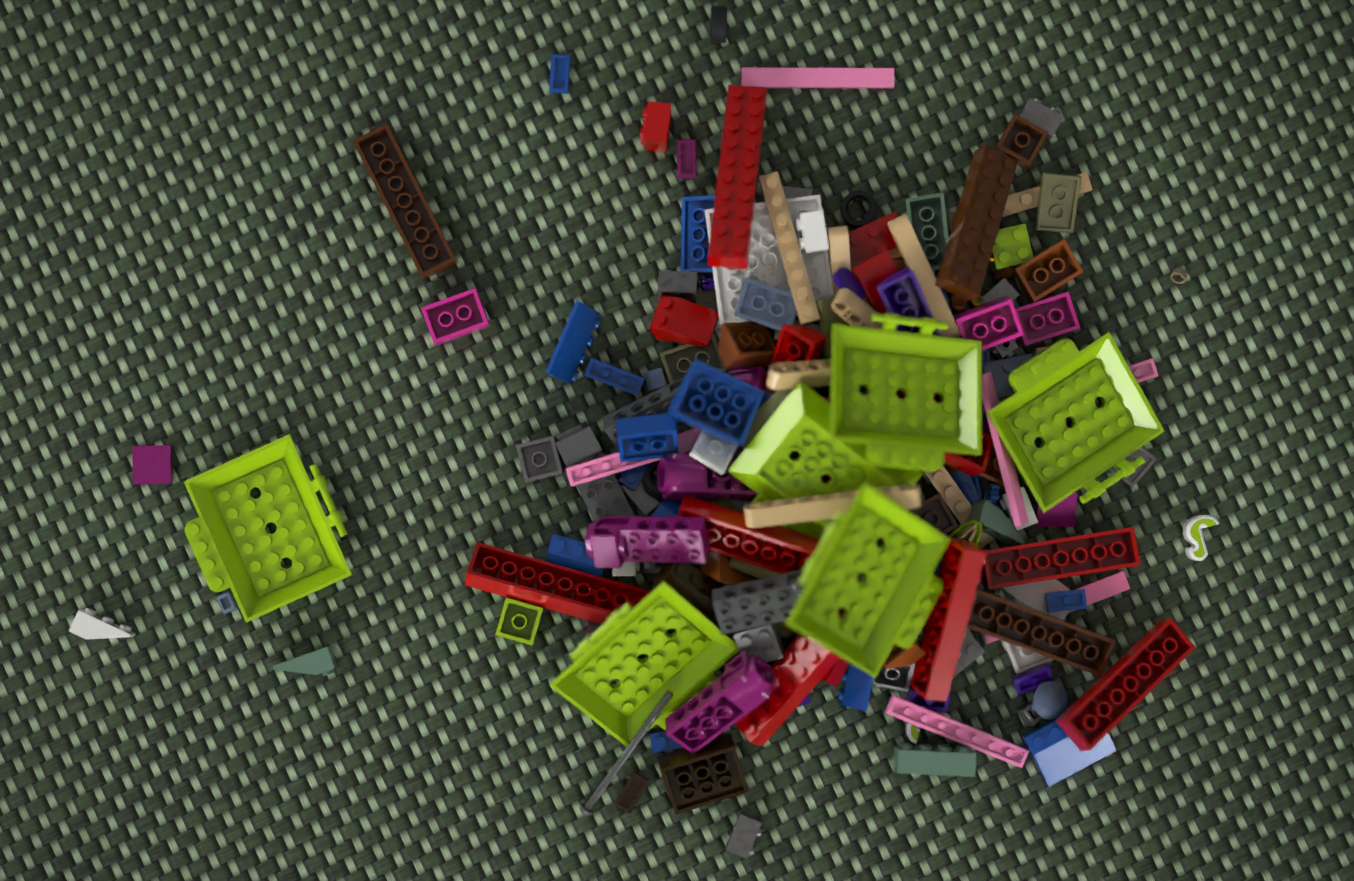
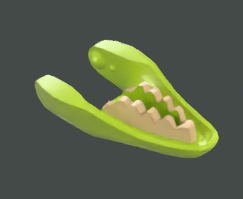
M970 520L953 529L947 535L950 537L955 536L960 540L970 541L977 546L982 532V523L978 520Z

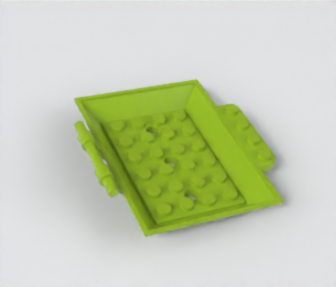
M872 313V321L883 322L881 329L832 324L830 440L866 444L867 461L874 466L923 471H937L944 465V452L982 455V341L933 336L932 333L935 328L947 330L949 323L936 321L935 318L902 317L894 313ZM898 324L920 327L918 334L895 331V328ZM859 386H864L867 389V395H862L859 392ZM897 390H901L904 393V399L897 397ZM934 394H938L941 397V403L934 401Z
M1110 332L1078 351L1075 343L1070 339L1057 341L1014 369L1009 375V383L1015 394L986 412L1043 513L1082 487L1088 491L1080 497L1083 504L1092 498L1102 495L1108 487L1123 477L1127 478L1136 471V468L1145 463L1142 456L1133 462H1129L1125 458L1164 432L1161 423ZM1097 397L1102 400V405L1099 408L1095 405ZM1067 417H1070L1072 420V425L1069 428L1065 425ZM1037 437L1042 440V445L1039 448L1034 443ZM1111 467L1118 471L1102 483L1095 480L1096 477Z
M801 381L793 388L727 470L757 493L751 503L859 491L864 482L875 489L916 484L924 473L913 469L874 466L867 461L866 444L830 440L831 404ZM797 450L801 455L798 459H792L789 453ZM823 474H830L832 478L829 482H822L820 477ZM833 518L782 524L779 526L822 540L823 532L828 527V523L832 522Z
M290 434L184 481L199 516L185 525L184 530L209 588L214 592H222L231 588L246 623L352 575L332 530V527L336 526L340 537L348 535L343 525L342 515L335 507L327 489L326 479L324 475H321L317 464L309 466L314 476L313 481H310ZM256 487L261 491V496L257 499L251 495L252 490ZM318 491L321 492L330 512V515L327 517L317 497L316 492ZM271 522L277 527L273 534L267 531V525ZM286 557L292 561V566L288 569L282 565V561Z
M864 482L845 517L843 513L837 511L832 522L828 523L820 544L812 558L808 559V563L803 568L805 571L798 583L806 587L786 624L876 678L894 644L904 649L910 648L914 644L943 590V582L933 572L951 539ZM879 538H882V545L877 548L876 542ZM862 572L863 580L858 582L857 576ZM843 607L844 614L839 617L838 610Z
M663 581L633 609L629 603H626L618 611L615 610L611 616L607 617V621L591 636H586L569 655L575 662L552 681L549 686L627 747L667 690L672 692L673 696L649 730L656 724L666 730L665 718L719 678L715 671L739 651V648L726 634H722L718 627ZM670 628L675 629V631L672 634L666 633V631ZM640 654H647L646 658L638 659ZM613 679L619 680L616 684H610V681Z

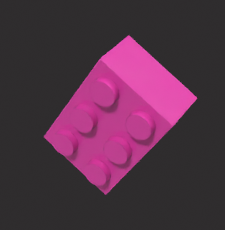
M476 288L421 308L433 343L436 346L490 327Z
M1069 292L1015 308L1024 334L1018 337L1021 348L1080 329Z
M1008 295L953 315L960 331L961 339L982 341V350L1024 335L1012 299Z

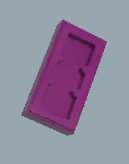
M696 139L677 140L678 179L697 178Z

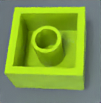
M1026 224L998 230L993 247L995 252H992L990 257L995 259L991 262L993 272L1009 266H1020L1033 258Z
M506 597L495 635L533 646L544 608Z

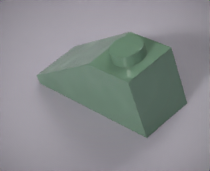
M983 499L973 503L968 521L978 520L982 523V532L1009 546L1024 544L1023 538L999 507L993 505L992 501Z
M330 645L274 665L273 669L312 675L322 673L324 677L334 673L333 669L337 668L338 665Z

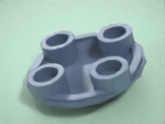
M1041 682L1034 692L1032 709L1044 719H1057L1067 708V694L1064 688L1057 682Z

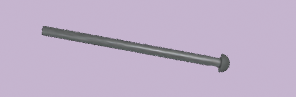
M666 691L586 805L581 804L580 811L583 815L590 816L594 813L592 810L593 805L604 793L673 696L672 692Z

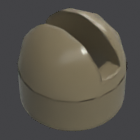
M1177 267L1173 270L1170 277L1173 282L1183 284L1187 279L1188 273L1186 269Z

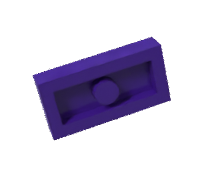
M1047 662L1011 677L1018 695L1037 688L1041 682L1054 681Z

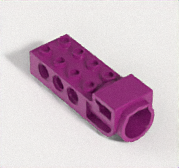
M690 453L670 454L659 461L657 484L658 490L662 492L663 499L683 500L684 495H688L694 498L752 501L757 495L755 491L727 471L739 456L732 457L723 475L691 457Z
M605 516L588 525L585 538L589 558H593L595 568H621L624 562L705 563L710 550L705 517Z
M744 650L725 665V673L665 718L666 735L692 754L696 753L769 697L773 685L776 683L771 666L757 655L751 656Z

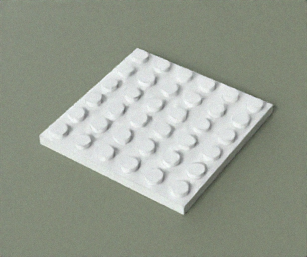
M820 195L786 199L798 244L799 238L802 237L801 231H797L796 219H799L800 213L822 210ZM765 202L755 203L748 270L712 267L720 326L723 323L751 322L734 316L746 278L791 293ZM714 208L705 210L709 243ZM800 250L817 306L816 299L834 294L828 251L804 254V250Z

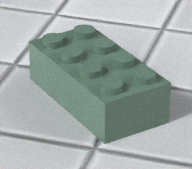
M944 192L906 199L907 217L934 276L939 273L951 232L948 198Z
M899 742V745H894L893 769L897 774L976 777V753L966 745H957V748H952L948 744H938L937 747H932L928 743H918V746H913L908 742Z

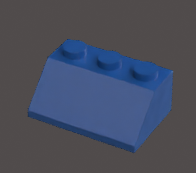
M667 413L616 419L621 462L663 458L670 454L678 453L675 418L668 416Z
M558 534L552 535L546 562L602 577L604 568H595L593 558L588 556L586 542Z
M850 663L842 677V681L845 682L843 689L840 688L838 700H841V705L867 712L873 676Z

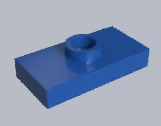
M551 54L549 93H569L571 55Z
M959 470L950 474L971 506H973L974 502L982 501L972 476Z

